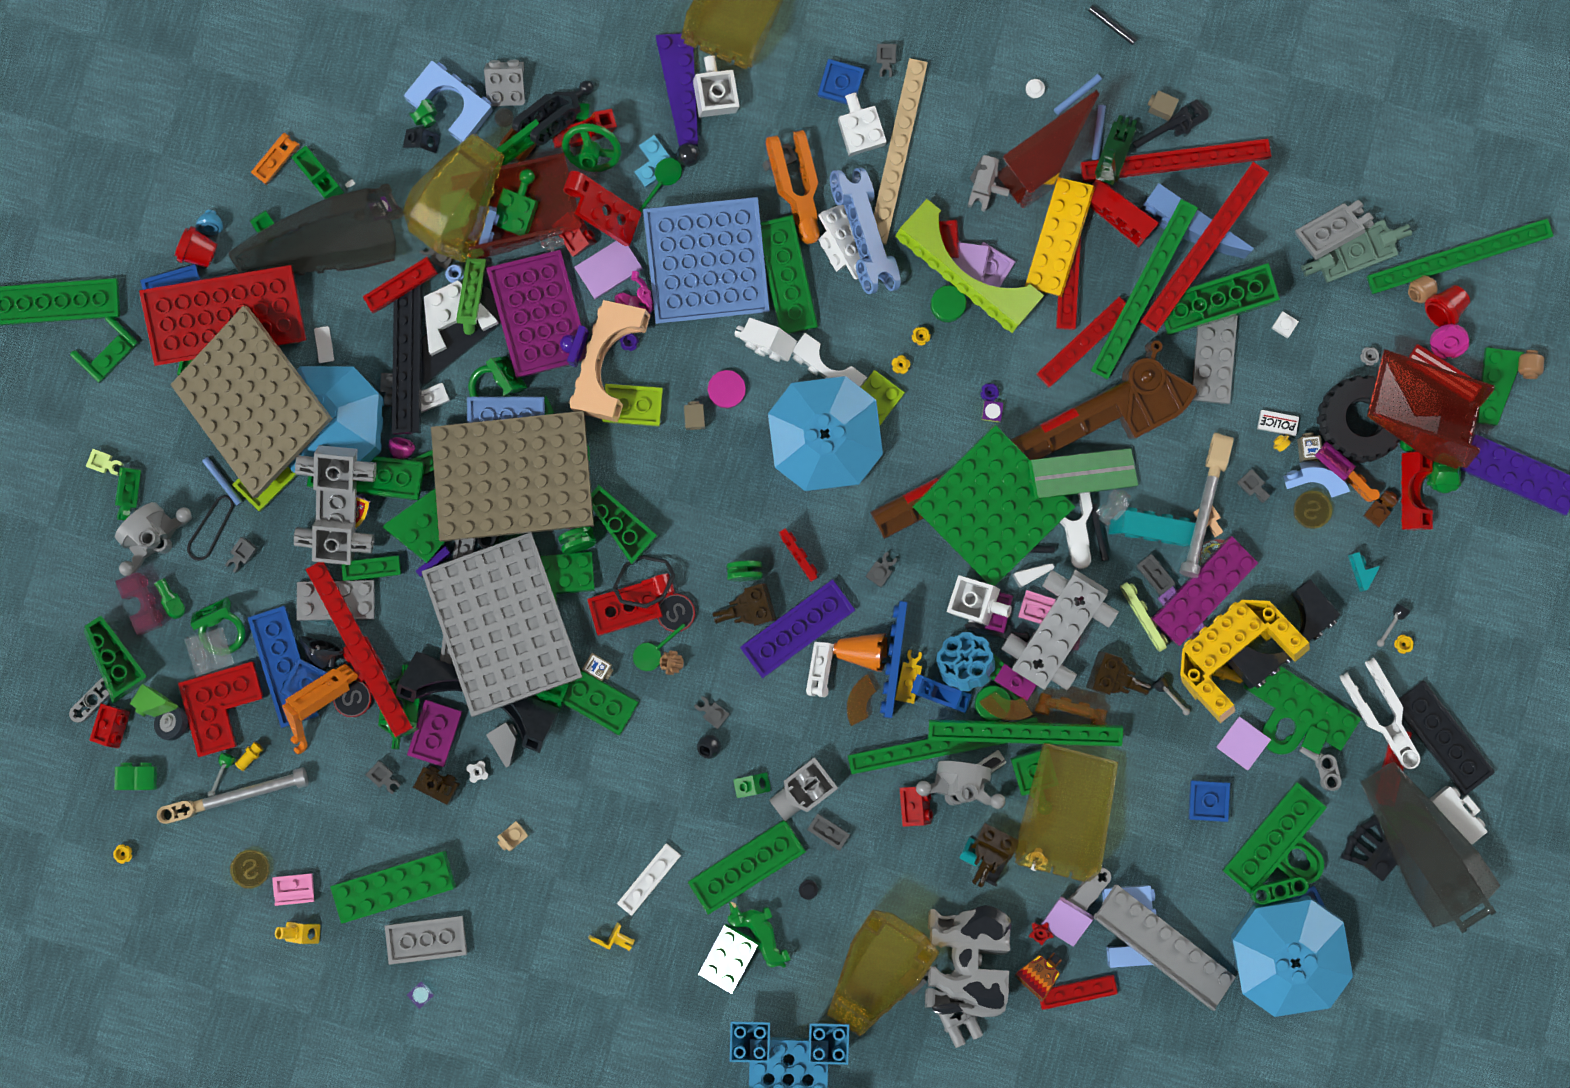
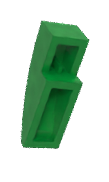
M304 146L291 157L329 204L344 193L307 146Z

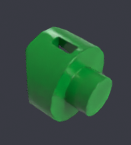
M424 99L417 110L409 112V115L416 125L423 124L425 128H429L436 123L434 117L438 112L430 99Z

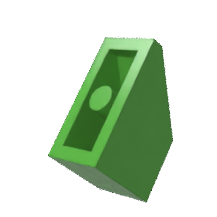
M144 684L140 686L130 703L136 708L135 712L144 717L146 714L156 717L173 711L178 707V705L157 690Z

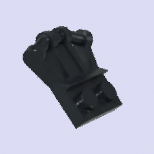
M1373 815L1367 822L1360 826L1357 825L1353 835L1348 836L1344 854H1341L1340 858L1362 865L1380 881H1384L1407 851L1387 836L1379 818ZM1375 826L1382 840L1379 842L1367 830ZM1361 836H1364L1376 846L1372 853L1358 842ZM1354 846L1368 857L1365 861L1351 856Z

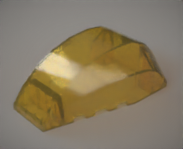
M471 134L435 164L411 189L403 211L408 231L437 253L460 262H465L483 231L484 218L488 214V204L490 197L494 193V183L498 179L504 155L476 134Z
M872 909L853 936L827 1015L840 1024H849V1029L861 1036L881 1016L892 1009L899 1000L901 1001L908 992L920 983L938 956L939 951L924 933L896 915Z

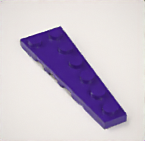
M693 33L656 35L679 147L684 143H692L698 146L696 96L693 85L695 77Z

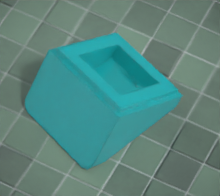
M969 837L959 858L973 866H977L974 864L977 858L975 849L972 848L975 839Z

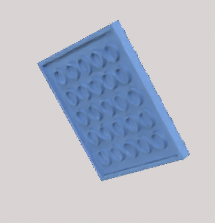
M758 197L643 209L656 324L769 312Z

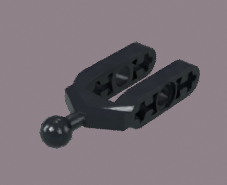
M584 80L580 83L579 89L574 93L555 91L553 94L544 95L514 118L512 122L513 130L520 132L536 119L540 124L532 129L530 140L539 146L546 144L576 120L577 115L581 112L578 99L583 95H590L594 91V85L591 81Z

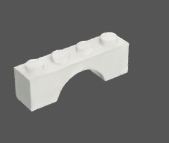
M804 333L792 352V355H794L792 358L801 365L805 363L809 366L808 370L816 376L820 374L824 379L846 376L860 388L867 379L865 375L852 366L842 371H835L826 367L820 359V343Z

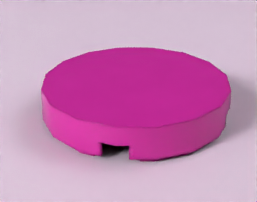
M1449 324L1441 326L1431 335L1430 345L1432 352L1444 359H1447L1446 357L1456 358L1462 355L1469 346L1468 332L1459 325Z
M724 370L717 372L709 381V397L720 408L728 409L735 407L741 403L745 396L746 387L744 380L734 371Z

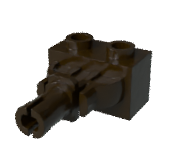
M764 583L745 588L744 592L736 600L729 602L730 605H738L713 612V617L723 615L714 619L716 624L738 617L741 618L734 620L736 624L744 622L746 624H754V626H760L777 620L767 584Z
M1098 651L1086 688L1106 695L1119 692L1128 694L1130 690L1123 688L1125 687L1148 695L1149 690L1144 688L1150 689L1151 684L1131 677L1135 676L1136 673L1128 669L1122 662V658L1107 652Z
M432 765L429 768L423 767L413 788L446 805H450L460 786L456 782L457 778L449 774L446 776L440 774V769Z
M984 823L972 844L977 857L974 864L978 865L980 862L972 883L976 885L979 881L977 886L984 887L990 870L992 869L991 873H996L998 867L1008 863L1015 852L1019 840Z

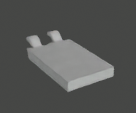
M1357 200L1348 207L1345 203L1295 230V234L1314 259L1317 260L1364 234L1365 228H1371L1374 225L1372 221L1374 217L1370 213H1366L1357 219L1356 216L1364 213L1362 209L1363 204L1360 200Z

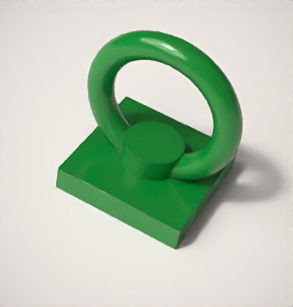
M507 356L490 358L486 361L487 365L479 367L472 373L468 383L470 397H479L476 391L477 380L482 374L488 372L493 373L495 382L503 388L501 397H510L511 393L522 392L527 388L521 377H515L512 363Z
M228 596L194 612L190 623L193 630L198 629V637L202 646L215 655H228L237 651L245 639V627L242 621L230 612L231 601ZM223 619H227L236 626L238 632L237 639L232 645L219 648L208 641L206 630L207 627L214 626Z

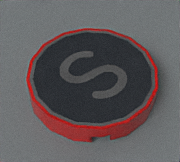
M671 594L659 603L663 617L658 618V621L666 630L674 632L684 623L686 626L681 630L683 631L693 623L695 609L692 602L686 596Z
M356 679L348 685L349 691L333 700L336 710L347 717L363 715L372 703L370 689L364 682Z

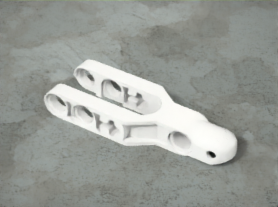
M1090 492L1078 494L1082 514L1079 520L1071 521L1065 517L1059 522L1065 528L1071 562L1078 569H1084L1091 563L1086 521L1092 510Z
M1372 658L1366 661L1365 664L1395 715L1393 723L1389 726L1379 725L1348 672L1340 675L1341 682L1366 725L1383 733L1403 767L1406 769L1416 768L1420 763V756L1402 726L1403 706L1377 661Z

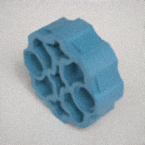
M962 632L955 637L950 636L943 642L941 650L937 652V664L943 681L948 686H954L960 691H970L972 688L982 687L989 681L990 674L995 670V660L989 642L983 637L973 635L972 632Z

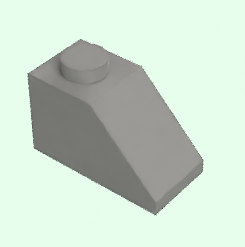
M508 722L486 734L506 768L512 765L518 741L516 728L513 724L509 725Z

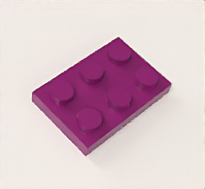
M425 700L416 726L418 730L414 732L407 755L445 767L463 712Z

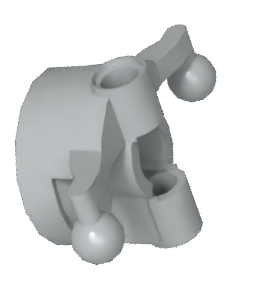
M151 502L132 513L120 525L115 534V539L122 547L129 548L134 554L132 562L124 561L120 564V573L124 576H129L135 573L141 567L144 559L153 553H168L172 548L170 538L173 533L192 519L190 510L185 507L180 508L176 512V518L170 519L156 502ZM160 540H164V546L159 549Z
M939 761L935 783L929 784L927 781H920L916 786V792L921 796H927L931 793L945 795V800L949 805H959L978 800L985 805L1001 809L1006 803L1003 795L995 794L990 797L984 792V783L990 782L992 769L971 763ZM956 795L958 801H955L952 796Z

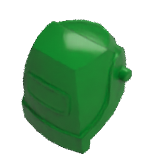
M1434 453L1433 472L1427 475V485L1443 494L1456 491L1461 486V471L1456 455L1448 453Z

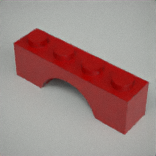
M1422 451L1402 453V530L1433 529V510L1423 504L1420 489L1425 477L1433 472V453Z

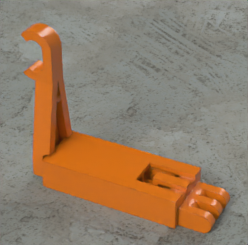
M347 664L330 670L285 699L286 703L282 707L294 734L290 740L294 744L300 742L294 748L297 754L303 753L308 746L302 720L349 691L348 685L358 678V675Z

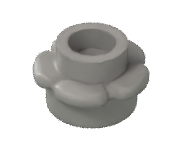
M1374 347L1364 348L1360 355L1361 361L1365 362L1368 366L1377 363L1379 360L1377 349Z

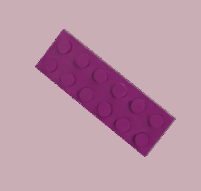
M1229 536L1201 566L1198 578L1190 577L1151 619L1177 646H1180L1250 573L1258 562L1232 536Z

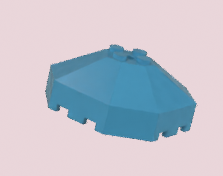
M300 366L296 371L333 419L299 455L314 457L317 447L321 445L358 449L357 461H372L381 452L382 447L380 438L383 430L382 406H384V398L354 367ZM296 458L288 465L293 473H295Z
M846 376L791 383L768 413L774 466L804 491L859 485L883 455L876 399ZM822 429L825 431L826 429H829L828 434L830 435V438L825 437L824 439H821L820 437L822 434L820 433V430Z
M1301 896L1300 898L1290 900L1283 899L1267 904H1253L1231 934L1242 994L1274 1017L1329 1009L1353 978L1344 922L1340 917L1310 896ZM1299 958L1300 967H1291V959L1296 960Z

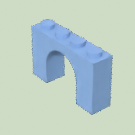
M431 61L404 94V97L411 105L418 108L422 100H431L438 92L451 90L460 94L464 100V108L448 131L450 135L466 146L493 112L492 103L484 96L482 98L477 96V91L470 85L464 86L461 83L462 80L454 73L450 75L446 72L447 68L440 62L436 64Z
M1151 886L1121 887L1156 914V909L1152 907V901H1155L1154 889H1151ZM1113 887L1102 890L1103 902ZM1129 945L1106 946L1107 962L1110 968L1153 965Z

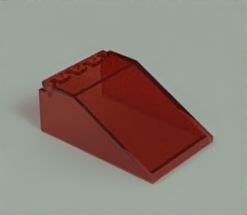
M1097 90L1003 156L1007 166L998 171V178L1006 189H1010L1009 193L1017 204L1020 203L1021 208H1026L1052 190L1100 94Z
M564 153L451 177L453 191L466 187L470 192V197L477 203L475 209H471L468 215L470 218L468 224L462 227L464 239L473 240L466 243L469 259H480L507 253L582 227L580 217L575 214L577 208L575 197L563 191L569 175ZM524 169L532 170L535 179L528 185L525 196L537 200L539 203L529 233L519 236L493 225L491 232H494L492 242L479 244L488 207L497 208L503 188L518 193L521 184L519 178L521 171Z
M1384 349L1367 417L1427 459L1455 469L1459 466L1467 468L1480 453L1479 447L1471 445L1473 439L1471 436L1474 435L1475 420L1478 418L1479 406L1483 405L1494 391L1495 386Z

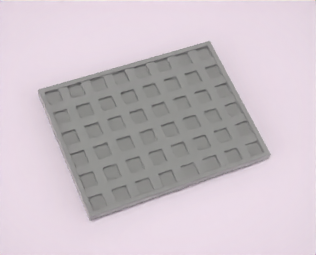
M531 532L422 571L471 717L583 678Z

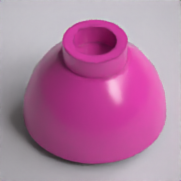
M395 437L389 440V450L393 455V459L404 460L411 456L415 450V445L407 439Z

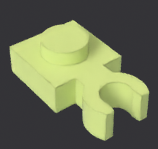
M92 449L86 467L104 474L109 469L111 474L119 476L114 467L116 465L123 466L124 464L118 460L111 462L113 456Z

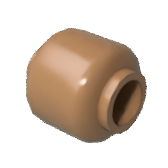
M1421 276L1409 284L1408 295L1414 302L1425 303L1430 296L1437 294V283L1429 276Z
M1527 350L1525 354L1519 356V374L1523 375L1525 379H1537L1544 372V357L1538 354L1536 350Z

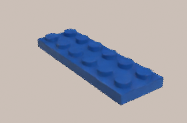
M899 601L898 605H895L893 608L892 617L896 618L895 624L891 625L890 637H893V644L890 643L888 646L887 656H891L890 663H886L885 675H888V682L883 684L882 694H886L885 701H881L880 713H883L884 718H892L907 609V602Z
M282 606L248 617V621L280 726L284 728L290 726L282 707L286 703L285 699L288 697L280 694V691L296 659L302 660L286 606ZM318 711L302 720V722L318 717Z

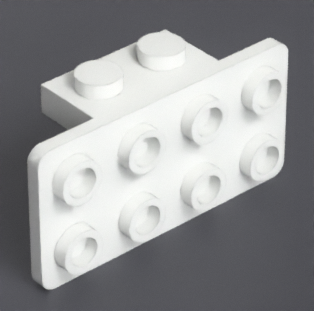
M838 205L821 212L819 218L827 231L818 240L827 254L830 263L836 272L847 266L853 278L859 279L856 272V262L860 260V256L844 205Z

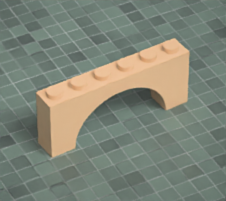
M603 300L602 306L598 308L597 322L592 328L593 335L591 341L587 344L586 357L581 363L580 376L575 382L576 389L574 395L570 398V408L574 412L584 411L587 416L618 422L623 404L618 399L609 396L604 390L601 381L602 363L609 348L617 340L631 333H645L651 315L643 308Z

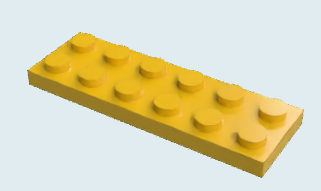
M1060 177L1057 178L1025 287L1030 283L1038 291L1062 297L1095 190L1093 185Z

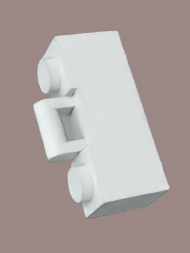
M1445 786L1427 801L1464 846L1470 847L1487 833V830L1484 828L1486 826L1479 817H1474L1480 812V809L1468 795L1460 799L1461 794L1456 788ZM1463 804H1466L1467 807L1471 810L1470 813L1465 809Z

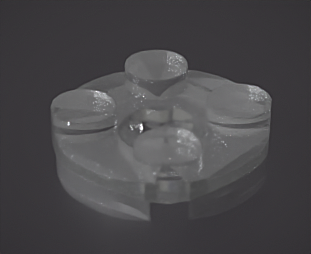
M1113 490L1105 505L1102 504L1098 508L1096 513L1099 515V520L1105 525L1111 524L1109 522L1111 519L1116 521L1128 507L1129 503L1126 501L1127 498L1131 499V495L1125 490Z

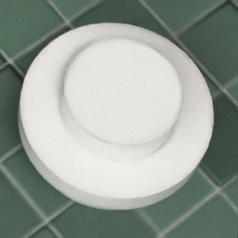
M1038 79L1030 80L1026 85V93L1031 98H1039L1045 91L1043 82Z

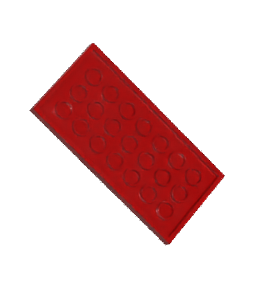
M292 265L139 290L154 366L193 360L243 306L250 308L277 345L307 340Z

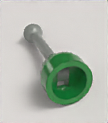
M221 752L218 759L221 769L212 790L208 792V797L216 795L215 790L224 769L233 765L235 761L234 756Z

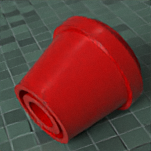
M191 226L189 229L186 228L174 256L177 257V261L180 263L187 262L209 267L218 244L197 231V228Z
M1453 285L1437 295L1430 296L1425 301V311L1431 322L1438 327L1449 324L1457 325L1460 316L1470 304V298L1464 289Z

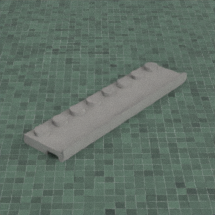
M1114 885L1098 913H1095L1093 916L1094 919L1208 1008L1215 1011V1008L1236 977L1119 885Z

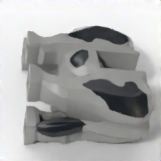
M988 905L952 916H942L935 909H930L928 913V929H930L929 947H952L954 970L951 974L944 975L936 967H929L928 987H937L943 992L927 988L925 991V1008L932 1007L935 1013L941 1015L957 1012L979 1017L1001 1015L1005 1012L1008 1002L1009 971L978 969V966H981V954L1005 955L1010 951L1011 919L1001 910Z

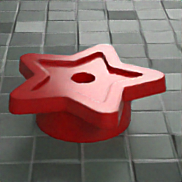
M1033 922V931L1029 934V938H1033L1040 945H1043L1047 939L1053 938L1054 935L1048 930L1049 924L1047 922L1042 925Z

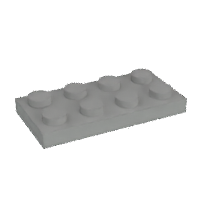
M374 580L335 581L355 620L375 619ZM297 582V621L332 620L313 583Z
M463 916L385 925L389 965L467 955Z

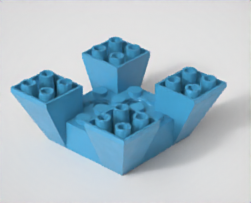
M731 1021L730 1062H750L749 1088H827L828 1064L848 1065L849 1024L810 1023L809 1038L770 1037V1022ZM786 1054H791L795 1059L792 1063H786L783 1057ZM765 1074H772L774 1080L770 1083L765 1082L763 1079ZM791 1074L794 1080L791 1083H786L783 1081V1076ZM809 1074L814 1079L811 1083L807 1084L803 1082V1076Z

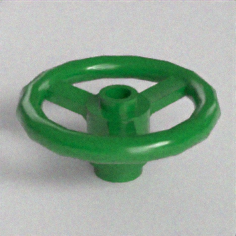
M580 124L571 127L564 134L562 140L563 153L569 162L579 169L588 172H603L612 169L619 162L622 154L620 142L616 136L605 127L595 124ZM589 131L601 134L609 139L614 150L601 148L597 142L591 140ZM580 133L583 140L582 149L579 154L574 156L570 150L569 143L575 134ZM600 156L611 158L608 162L597 165Z

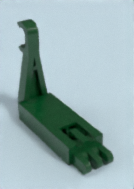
M1119 115L1117 122L1114 121L1095 171L1096 180L1114 185L1115 181L1118 182L1136 132L1137 120L1133 119L1132 124L1128 125L1130 118L1126 117L1125 122L1122 123V115Z

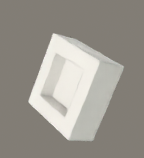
M1282 311L1271 329L1289 338L1299 321Z

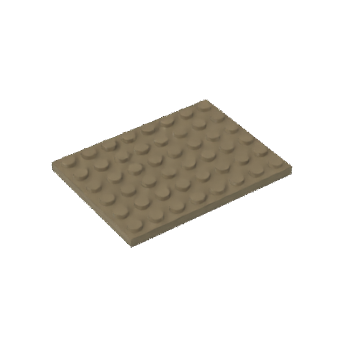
M243 306L170 384L254 498H258L333 419L248 306Z
M584 411L431 427L439 541L594 526Z

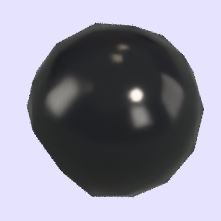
M684 143L677 150V160L683 166H694L700 159V150L692 143Z
M710 734L702 736L697 743L699 755L707 759L715 758L721 750L719 739Z

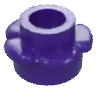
M633 333L620 338L621 347L626 351L635 350L637 348L636 345L639 343L638 337L634 336Z
M985 384L981 388L982 392L980 395L982 399L994 401L995 398H998L999 390L995 384Z

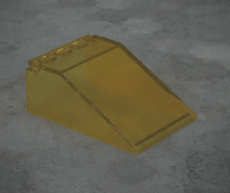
M693 0L686 13L681 39H685L684 44L697 48L699 45V50L712 56L716 52L718 53L717 58L729 63L735 60L734 65L747 70L748 67H753L762 50L783 0Z
M1044 743L1019 829V842L1014 857L1016 858L1015 863L1031 868L1034 862L1035 870L1050 873L1051 867H1053V874L1067 878L1070 872H1072L1071 879L1082 882H1090L1102 869L1118 762Z

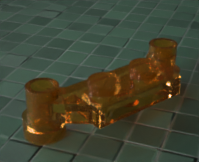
M1046 693L1040 694L1039 702L1036 703L1034 709L1036 713L1049 715L1050 709L1054 708L1092 719L1090 725L1107 724L1105 722L1107 710L1099 708L1095 710L1090 708V704L1079 702V704L1071 703L1072 700L1065 697L1053 699L1051 695Z

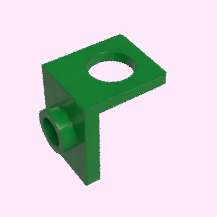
M767 772L733 779L737 798L771 791ZM760 778H762L765 783L763 789L759 785Z

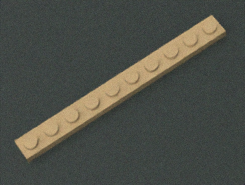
M909 58L874 211V218L883 245H886L928 63Z

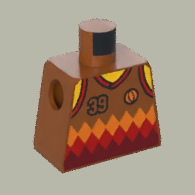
M1055 953L1047 960L1039 955L1015 974V978L1043 1002L1060 976L1059 971L1055 968L1062 960Z

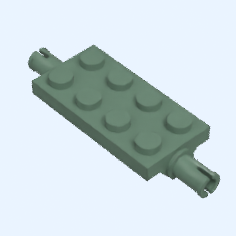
M1384 220L1376 222L1371 228H1365L1364 234L1313 262L1301 265L1302 271L1306 270L1303 274L1307 277L1321 271L1326 283L1393 258L1399 255L1395 245L1397 240L1412 235V231L1408 230L1410 226L1406 224L1392 230L1386 226Z

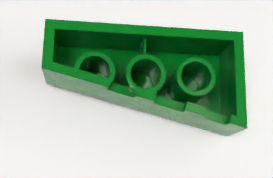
M598 485L591 493L593 510L629 562L634 565L658 536Z
M102 616L85 625V637L113 704L146 683L147 676Z

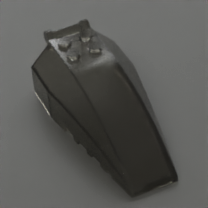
M383 184L376 189L365 188L332 196L263 228L229 252V256L239 273L292 265L293 273H298L299 276L305 275V272L317 271L319 274L324 273L325 270L332 269L337 271L356 270L395 261L396 239L391 220L403 217L404 211L394 199L389 184ZM385 196L392 211H387L380 197Z
M1394 761L1360 781L1404 884L1433 928L1454 921L1463 934L1467 931L1468 927L1489 914L1492 916L1496 913L1488 899L1501 885L1480 853ZM1483 903L1485 906L1484 909L1463 922L1460 920L1459 917Z

